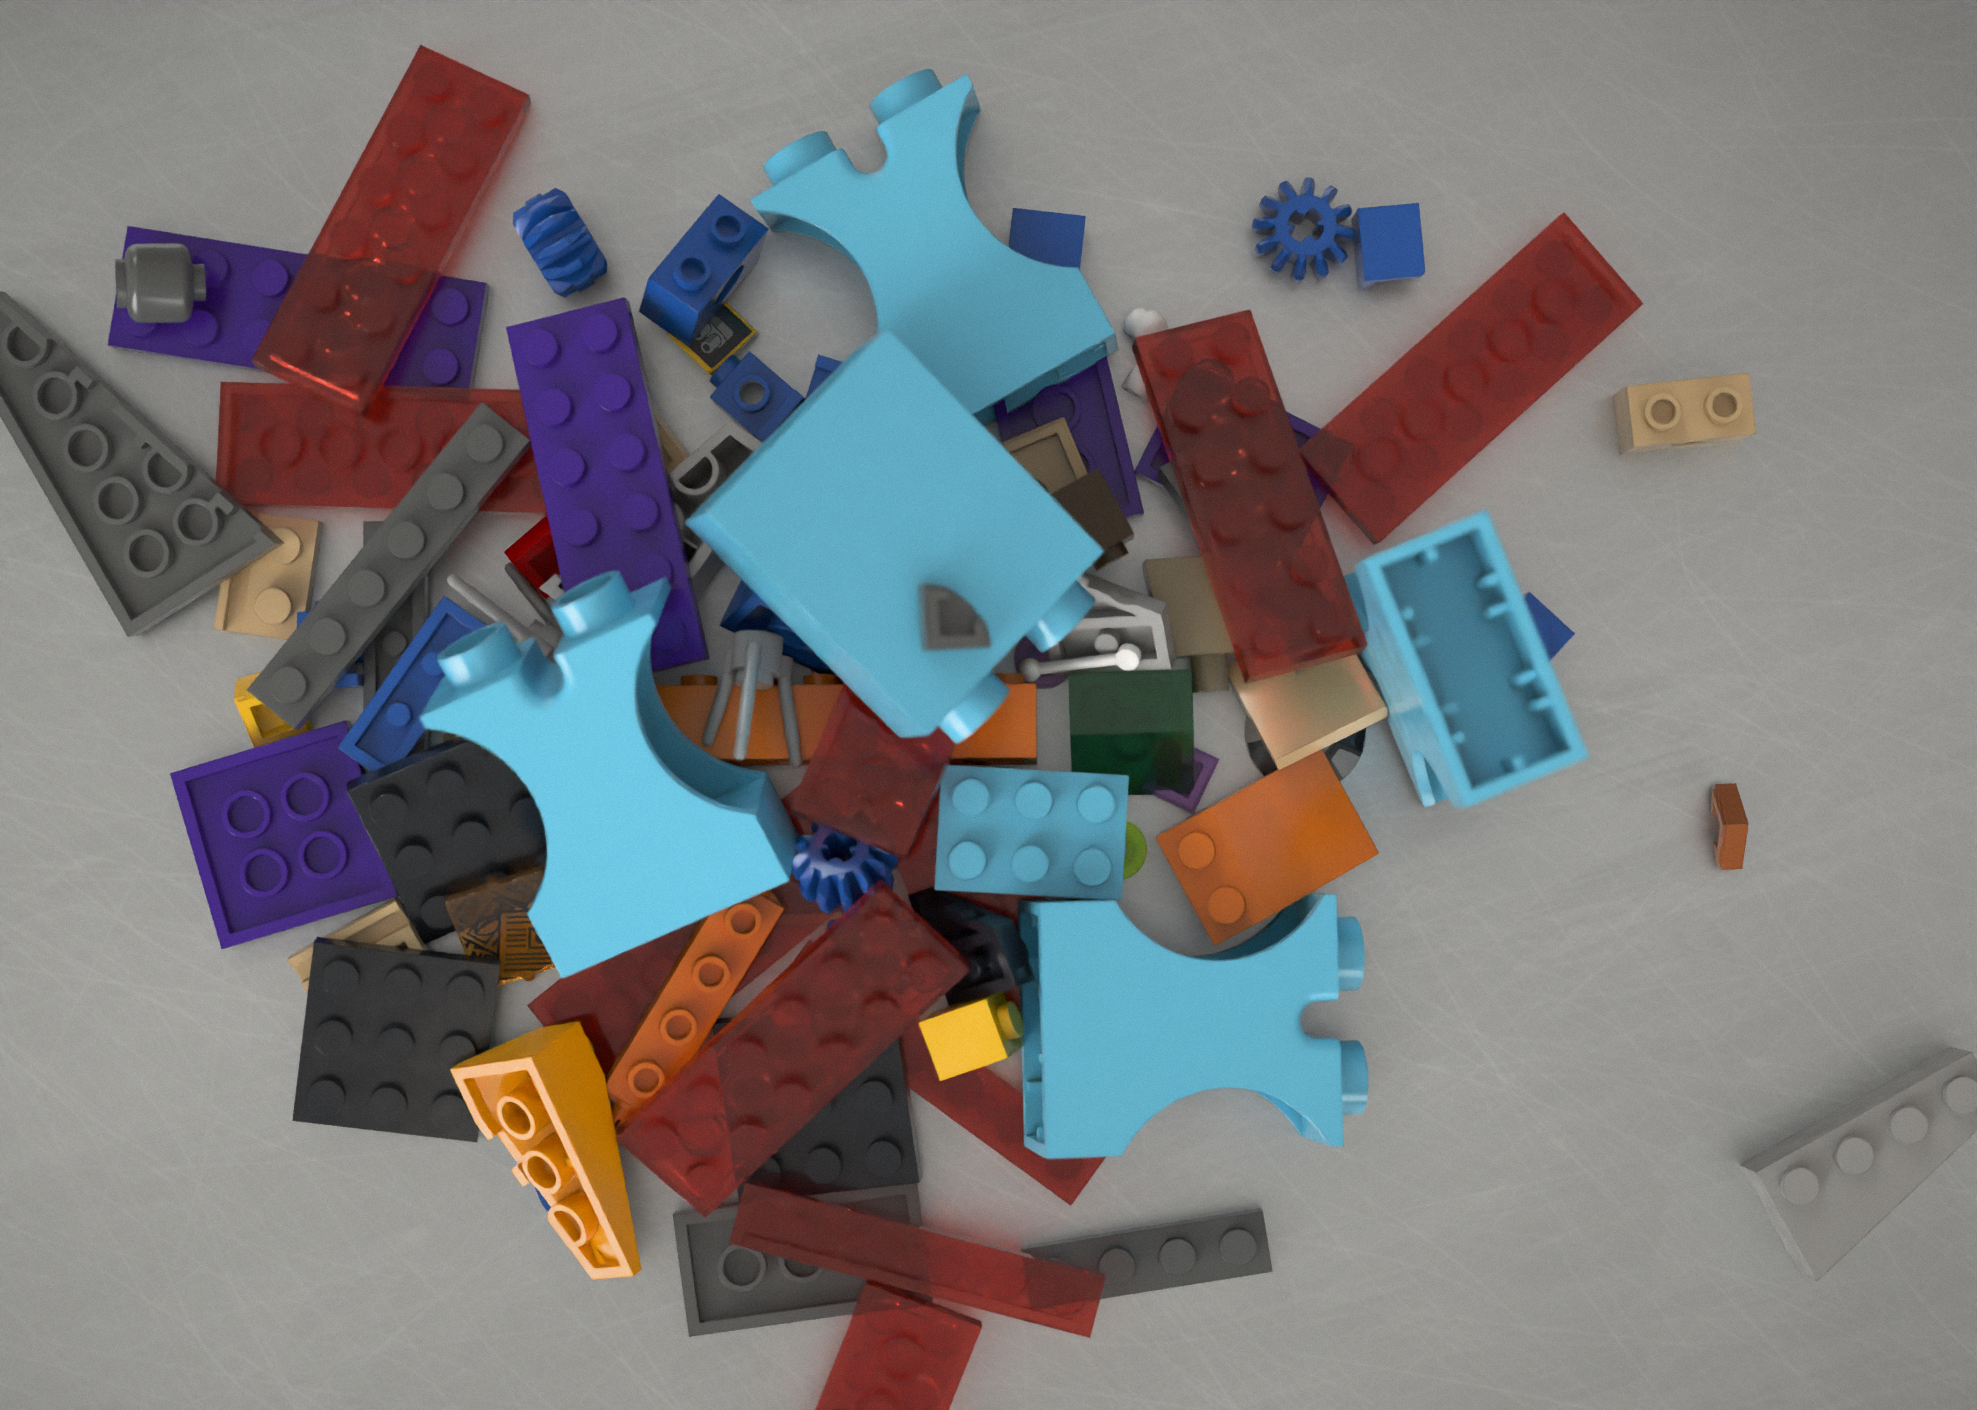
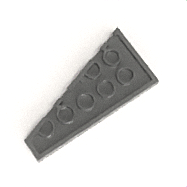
M0 291V417L127 637L142 634L284 544L278 536L6 292Z

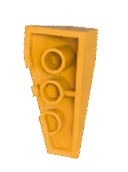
M580 1022L537 1028L458 1063L451 1068L450 1071L476 1125L488 1141L497 1134L518 1162V1165L511 1170L522 1186L531 1182L550 1205L548 1221L592 1280L635 1276L641 1271L605 1075L594 1054L593 1046L585 1035Z

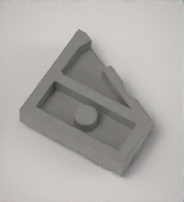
M1084 572L1077 580L1096 599L1095 603L1084 618L1064 638L1048 649L1050 661L1116 653L1120 646L1128 643L1136 645L1140 649L1142 656L1138 666L1131 671L1172 669L1176 653L1167 603ZM1117 665L1058 672L1053 673V675L1122 672L1125 670L1120 669Z

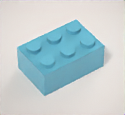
M942 765L934 890L1122 900L1129 775Z

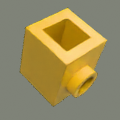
M1003 991L937 1010L918 1022L940 1081L1009 1058L1023 1046L1020 1039L1024 1035L1021 1015L1012 1001H1006Z

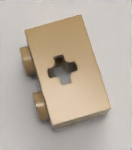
M1749 372L1630 385L1613 395L1620 455L1740 442L1756 434Z

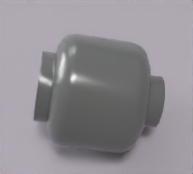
M133 244L127 248L124 259H115L117 308H127L130 318L137 323L185 322L192 316L194 301H206L204 264H192L190 252L183 244Z

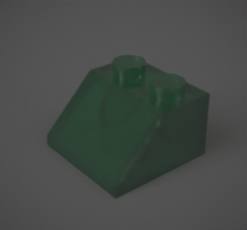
M1192 669L1068 673L1071 772L1129 775L1128 796L1157 794L1153 791L1172 790L1179 794H1190L1194 790Z

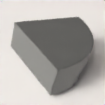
M932 584L918 586L922 651L991 647L989 632L984 620L966 600L951 589Z

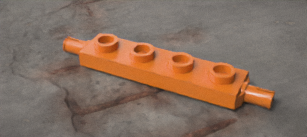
M772 888L702 918L605 1077L608 1095L613 1101L611 1111L617 1143H619L620 1137L634 1114L657 1119L776 924L784 907L771 891Z

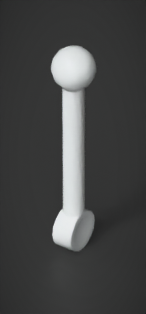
M1126 643L1120 646L1116 653L1047 662L1026 658L1019 663L1018 674L1024 675V681L1033 682L1042 674L1117 665L1125 671H1131L1138 666L1142 656L1140 649L1136 645Z

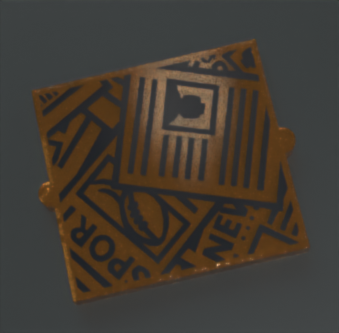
M541 865L498 879L496 876H490L487 879V884L445 897V905L465 954L501 959L498 986L522 978L530 982L535 978V974L556 967L527 915L545 874Z

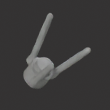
M511 562L505 565L506 573L546 622L545 626L535 619L528 628L457 575L452 574L448 576V584L462 594L464 598L497 623L505 622L510 633L519 639L516 644L535 637L547 659L558 664L553 654L564 633L549 604Z
M744 630L734 634L732 652L724 653L722 676L702 738L704 746L710 747L715 741L735 681V684L742 687L735 734L734 757L736 760H743L747 753L756 690L771 689L773 687V679H777L790 765L793 768H799L802 765L800 737L791 682L793 658L782 655L783 638L780 635L758 630Z

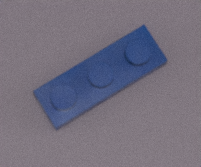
M443 596L340 743L338 749L371 772L411 756L430 730L425 728L420 715L440 681L446 676L437 660V656L452 643L488 625L448 597Z

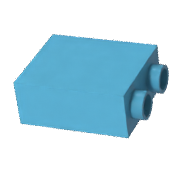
M888 328L859 345L685 521L899 738L929 736L939 726L955 743L962 741L979 728L1007 697L1010 689L991 670L1024 635L1040 652H1044L1064 638L1089 612L1096 599L1077 579L1104 552ZM923 584L943 586L951 589L966 600L984 620L989 632L991 647L922 651L918 586Z

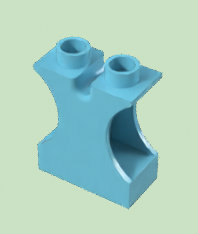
M932 69L921 70L892 84L873 99L869 108L879 124L876 131L887 151V160L884 166L877 172L870 174L858 171L852 165L844 149H836L826 131L814 132L790 143L775 153L764 164L763 170L773 186L750 200L772 232L793 233L819 240L850 259L863 272L869 283L876 307L878 333L888 328L983 427L997 420L993 406L997 402L1004 399L1007 413L1034 399L1045 387L1059 385L1096 364V361L1101 358L1108 357L1119 350L1116 333L1079 268L1049 265L1015 252L991 234L970 207L965 187V159L968 142L973 127L981 113V107L974 86L967 74L942 87Z
M1487 510L1364 559L1354 566L1355 572L1330 582L1367 671L1373 673L1382 691L1389 710V716L1387 717L1389 727L1423 808L1448 798L1454 808H1466L1589 757Z
M611 571L593 577L559 596L550 605L564 633L553 654L558 664L547 659L535 637L516 644L505 622L485 626L462 637L445 648L437 656V660L446 676L442 678L420 715L425 728L460 735L492 751L518 774L533 795L545 826L547 865L527 915L562 979L788 882L790 879L797 848L796 836H799L767 772L734 766L714 757L697 746L671 719L657 692L651 666V640L653 629L658 622L671 590L666 577L630 593L620 572Z
M1309 893L1280 910L1267 926L1243 943L1221 952L1198 956L1177 954L1148 938L1124 915L1116 901L1088 898L1018 900L1019 936L1028 949L1029 963L1035 980L1020 986L1021 1018L1024 1026V1035L1021 1037V1041L1023 1044L1022 1086L1025 1148L1046 1159L1122 1156L1137 1132L1162 1109L1191 1094L1219 1088L1252 1090L1280 1110L1292 1124L1298 1135L1331 1147L1344 1146L1343 1115L1362 1114L1367 1103L1368 1069L1364 1049L1358 1040L1339 1041L1338 1038L1313 1032H1304L1301 1025L1302 1012L1310 1003L1336 1001L1339 997V991H1357L1363 981L1365 950L1362 930L1355 917H1337V894Z

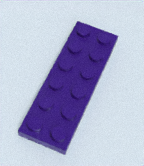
M127 226L122 259L125 258L127 248L133 244H183L190 252L192 264H204L206 301H194L192 316L185 322L137 323L130 318L127 308H117V298L115 297L108 346L120 350L471 405L490 286L487 283Z
M623 297L506 327L564 593L593 577L611 571L620 572L630 593L666 577L671 590L652 633V673L710 659L630 302Z

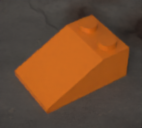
M1323 749L1280 770L1276 769L1161 831L1155 837L1214 946L1274 915L1379 854Z

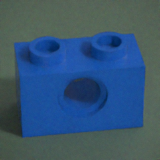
M718 194L649 276L639 312L689 347L757 264L769 229Z

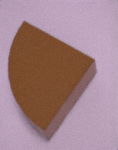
M1736 783L1715 784L1714 789H1712L1711 814L1717 813L1720 823L1718 842H1713L1717 865H1720L1721 870L1742 869L1749 825Z

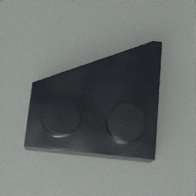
M932 886L908 895L912 909L920 919L918 925L922 936L928 939L927 949L949 1006L1013 989L1035 980L1029 963L1028 949L1018 934L1014 920L944 891L934 890Z

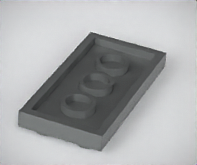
M917 1183L733 1203L675 1211L673 1213L689 1337L933 1303Z

